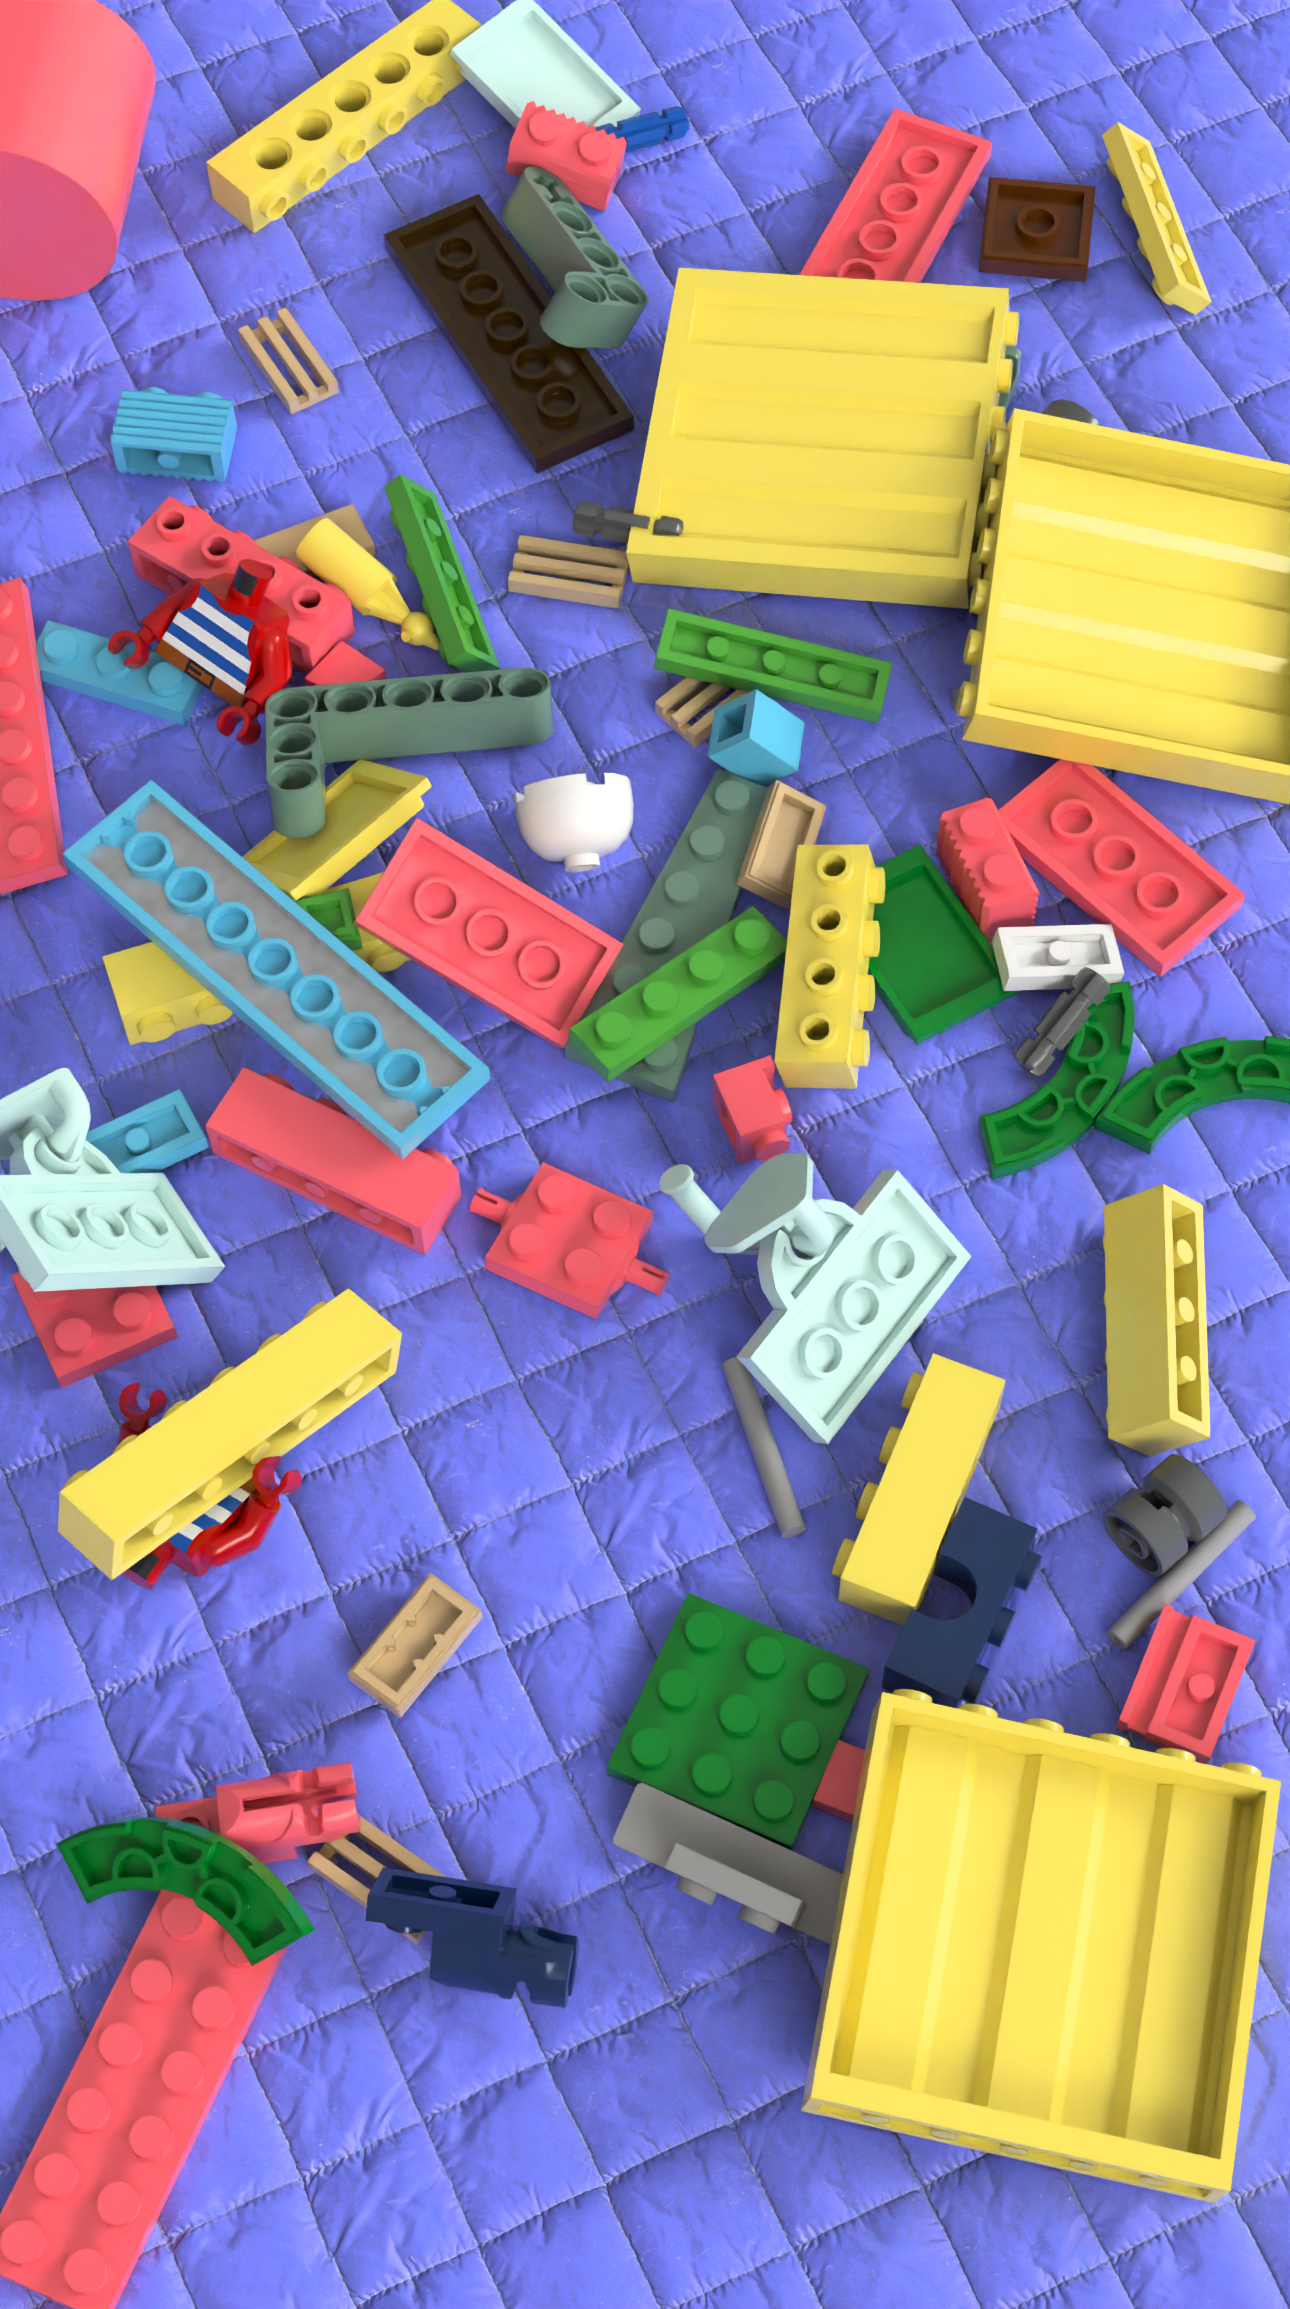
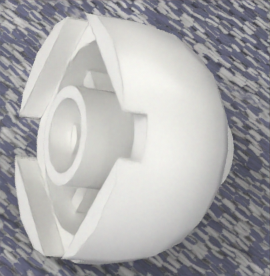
M586 773L549 778L524 786V795L517 792L513 795L516 818L522 837L530 849L543 859L552 862H564L566 872H585L599 868V858L615 852L628 838L632 827L634 803L630 779L625 775L604 773L605 784H594L587 782Z

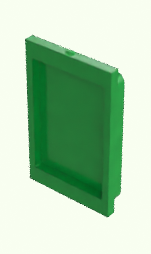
M920 844L876 866L883 867L885 872V898L883 903H875L873 921H878L880 926V950L878 957H869L868 975H873L876 993L903 1033L911 1037L916 1045L940 1033H944L947 1029L996 1006L998 1003L1020 992L1003 991L993 947L981 930H979V927Z

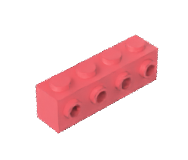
M169 496L128 540L135 575L169 595L195 578L208 579L223 573L234 575L239 562L243 559L255 560L267 566L272 572V577L264 596L287 611L290 622L286 636L289 639L292 667L306 675L340 641L347 643L355 634L351 599L348 598L342 589L329 582L323 584L307 575L294 561L287 557L281 556L278 558L260 548L247 534L241 531L232 532L213 521L206 511L198 506H187Z

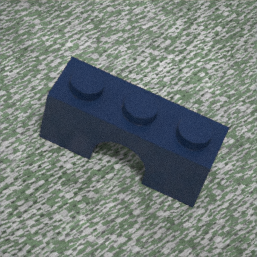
M967 1497L964 1498L938 1553L935 1576L961 1588L968 1596L971 1608L964 1615L952 1620H937L912 1609L884 1667L883 1689L890 1692L898 1689L920 1691L929 1695L932 1698V1703L957 1709L962 1705L963 1701L970 1704L976 1703L990 1671L989 1668L980 1663L989 1644L999 1648L1003 1645L1016 1614V1611L1007 1608L1010 1598L1016 1587L1024 1591L1028 1590L1041 1561L1042 1555L1032 1551L1037 1528Z

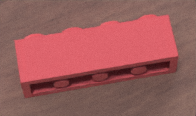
M243 1067L205 1125L214 1154L423 1255H426L462 1196L458 1168L442 1153L433 1149L420 1151L415 1148L401 1160L357 1120L348 1117L347 1113L336 1103L325 1098H318L314 1101L295 1092L294 1088L286 1080L272 1073H265L262 1076Z

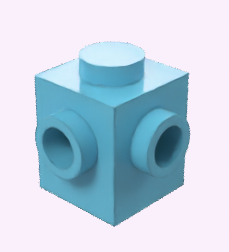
M755 689L715 708L708 757L734 775L765 786L798 771L805 722L783 708L778 702Z

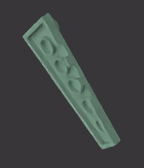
M719 768L717 769L622 941L624 945L579 1022L731 921L734 909H737L743 890L742 887L736 885L768 789L767 787ZM699 1021L619 1074L615 1079L673 1103L693 1047L695 1031ZM567 1041L564 1046L565 1058L595 1070Z

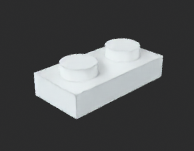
M1112 924L997 927L992 939L1003 991L1073 989L1069 984L1084 967L1099 973L1109 984L1120 983L1125 974Z

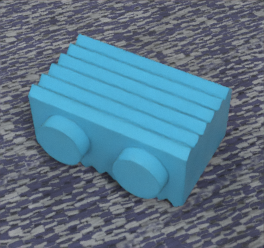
M146 387L141 391L121 390V399H119V407L117 408V416L115 417V425H113V434H111L110 442L117 471L122 474L130 472L133 475L140 473L143 476L150 473L154 477L162 475L165 478L173 476L176 479L184 477L187 480L195 478L198 481L205 479L208 482L216 480L222 483L226 481L237 431L233 401L223 399L211 392H200L195 396L168 394L166 391L156 387Z

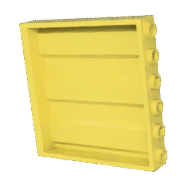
M678 268L633 513L650 517L648 529L631 526L626 551L633 583L969 609L971 589L974 587L976 579H983L985 564L976 562V553L982 529L990 528L991 514L983 512V500L989 479H996L998 464L989 463L991 443L997 428L1005 430L1006 407L998 406L1000 393H1010L1013 362L1012 359H1005L1006 346L1017 345L1019 331V312L1010 311L1009 288ZM661 516H667L682 520L684 528L680 536L653 533L654 523L656 520L661 519Z
M1014 408L1005 430L999 428L995 430L989 454V463L998 464L996 479H989L983 500V512L991 514L990 528L982 529L976 553V562L983 563L985 566L983 579H976L970 600L969 611L970 613L978 614L976 630H969L963 653V664L971 665L972 667L970 682L963 681L956 707V716L965 717L962 740L1290 805V465Z
M898 1689L894 1690L892 1694L882 1692L872 1711L801 2111L1215 2203L1231 2191L1281 1781L1261 1777V1770L1247 1764L1226 1763L1221 1767L1195 1762L1196 1757L1193 1754L1180 1749L1161 1748L1154 1753L1132 1748L1127 1739L1113 1734L1097 1733L1087 1738L1064 1733L1062 1725L1050 1720L1027 1719L1024 1723L998 1718V1713L994 1709L983 1705L962 1704L958 1709L932 1703V1698L929 1695L916 1690Z

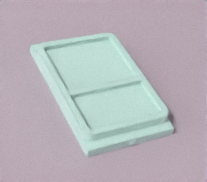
M534 0L514 1L450 51V56L460 65L461 74L515 129L526 104L534 101L537 107L544 105L547 111L554 109L557 115L564 113L567 119L574 117L577 123L584 121L587 127L592 125L597 127L609 123L617 127V121L640 115L641 108Z

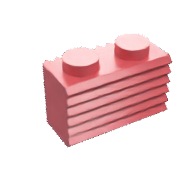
M531 101L526 104L511 139L506 172L520 178L528 166L542 167L559 177L577 201L605 211L621 174L627 142L624 137L617 139L614 133L607 135L604 129L597 131L594 125L587 127L584 121L577 123L574 117L567 119L564 113L557 115L554 109L547 111L544 105L537 107L535 102Z
M984 798L943 812L939 823L936 857L941 858L940 866L946 868L945 875L950 877L949 885L955 886V895L960 896V902L964 905V908L988 942H992L997 927L1034 926L1033 921L1036 919L1034 914L1037 913L1035 908L1038 907L1036 902L1039 901L1037 896L1040 893L991 798Z

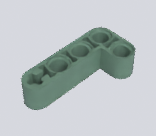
M528 166L523 171L501 211V219L555 292L540 317V325L543 331L556 342L569 347L620 348L648 304V296L645 290L560 178L542 167Z

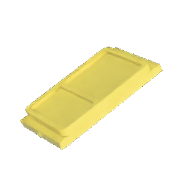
M359 759L325 787L326 822L325 826L318 833L310 837L298 839L282 836L274 830L242 857L295 902L301 898L322 894L418 813L424 806L421 796L432 786L425 776Z

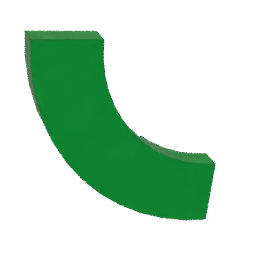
M1129 981L1109 984L1111 986L1110 991L1097 1007L1091 1004L1087 1009L1092 1014L1070 1040L1064 1060L1048 1084L1042 1085L1027 1098L1010 1107L979 1116L978 1128L991 1179L1024 1171L1057 1156L1077 1142L1094 1126L1096 1118L1108 1100L1119 1089L1126 1072L1132 1048L1135 1021L1134 1001Z
M1265 1036L1264 1040L1228 1041L1226 1037H1221L1179 1048L1177 1054L1154 1064L1150 1068L1145 1066L1127 1080L1108 1100L1096 1118L1094 1128L1150 1155L1158 1141L1167 1131L1190 1114L1205 1107L1241 1099H1267L1290 1104V1039Z
M131 1817L109 1821L85 1829L56 1843L87 1904L106 1895L127 1890L158 1891L163 1889L182 1894L193 1899L196 1907L216 1920L233 1937L251 1966L269 1958L315 1931L297 1900L262 1862L226 1837L201 1826L167 1818Z

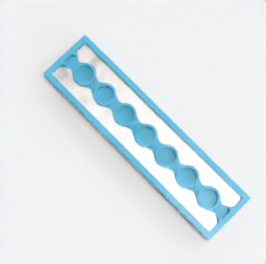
M152 780L147 782L62 853L66 867L401 1160L490 1081L489 1067Z

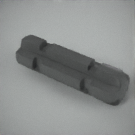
M583 501L576 505L573 514V531L577 534L591 537L602 533L603 539L628 543L631 526L648 529L650 517L633 514L634 510L613 506L603 510L602 504ZM661 516V519L656 520L654 523L653 533L680 536L684 528L683 521L678 518Z
M1088 967L1082 968L1070 982L1069 986L1073 988L1069 994L1063 991L1034 1027L1033 1031L1037 1033L1033 1039L1027 1036L1015 1051L1014 1058L1031 1074L1039 1077L1045 1073L1055 1060L1051 1054L1055 1049L1061 1052L1092 1014L1087 1009L1091 1004L1097 1007L1109 993L1111 986L1105 978Z

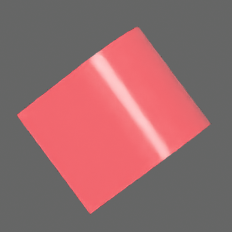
M0 0V298L44 301L75 296L91 289L102 281L111 270L115 261L156 90V72L150 53L137 33L117 14L95 0Z

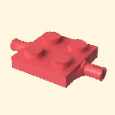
M544 1162L526 1191L513 1202L487 1192L483 1188H479L477 1195H474L470 1212L501 1224L500 1233L485 1256V1269L597 1320L609 1297L623 1287L626 1282L650 1291L658 1297L663 1293V1289H665L668 1283L669 1271H664L638 1259L639 1246L653 1224L652 1210Z

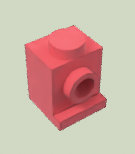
M770 1055L713 1075V1105L739 1164L753 1159L767 1161L776 1155L785 1153L790 1147V1142L786 1136V1124L792 1123V1113L781 1088L774 1089L775 1065Z

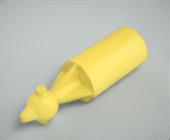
M329 518L319 521L305 535L296 550L295 557L325 583H332L342 589L348 598L351 599V605L363 616L372 615L401 625V639L404 642L414 646L424 645L438 650L440 640L435 633L433 621L423 612H411L395 585L397 577Z

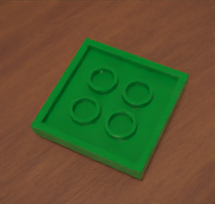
M687 1593L607 1764V1775L635 1787L639 1783L649 1785L793 1851L838 1740L841 1741L868 1680L870 1669Z

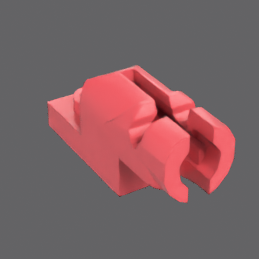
M351 1762L319 1766L311 1771L295 1770L272 1774L265 1778L216 1785L217 1797L155 1806L156 1817L180 1820L206 1828L226 1837L247 1850L263 1864L298 1859L297 1846L334 1841L344 1838L347 1834L361 1831L360 1816L357 1813L355 1799H352L358 1797Z

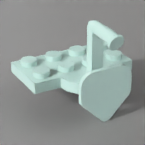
M68 1068L55 1070L0 1099V1160H10V1175H0V1252L6 1246L17 1263L21 1276L30 1284L34 1292L211 1283L224 1269L225 1265L164 1173H120L105 1154L86 1140L91 1120L90 1104L84 1091Z
M783 1153L764 1162L749 1176L722 1211L718 1209L694 1181V1172L688 1165L679 1164L667 1169L659 1181L661 1191L670 1195L705 1235L704 1242L712 1252L758 1255L757 1267L761 1289L773 1310L736 1357L814 1443L829 1444L972 1257L898 1170H883L853 1209L843 1202L812 1198L813 1161L805 1153Z

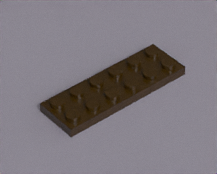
M479 194L384 234L386 251L537 474L634 430L633 414L587 348L562 345L543 331L540 325V317L550 302L551 297Z

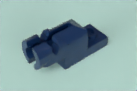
M382 1868L368 1894L365 1921L383 1923L388 1929L398 1933L412 1934L423 1930L433 1931L430 1959L431 1980L449 1987L497 1994L500 1998L509 2000L513 1997L517 1983L523 1981L530 1993L531 2003L562 2008L567 2006L568 1996L572 1994L577 1969L578 1936L561 1934L528 1921L520 1922L519 1927L513 1926L517 1888Z

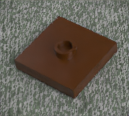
M989 177L978 272L1086 282L1096 186Z

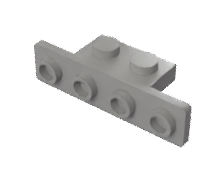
M644 1783L636 1785L613 1836L615 1846L680 1875L675 1889L707 1904L713 1905L717 1893L741 1903L742 1907L737 1917L761 1929L775 1934L780 1922L831 1945L843 1874Z

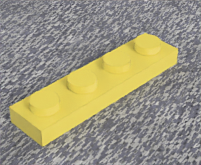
M1117 122L1102 135L1110 156L1107 159V165L1114 177L1120 182L1125 196L1122 198V205L1126 213L1135 222L1140 236L1137 239V245L1144 257L1150 262L1155 276L1152 280L1153 288L1166 304L1170 306L1176 304L1196 315L1211 303V299L1152 145L1147 139Z

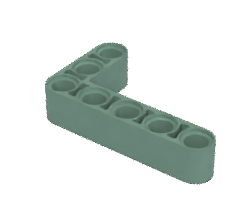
M512 668L291 687L273 693L266 701L265 724L266 779L275 831L288 838L300 839L318 833L325 826L324 763L530 746L547 740L553 734L554 729L551 682L548 675L535 668Z

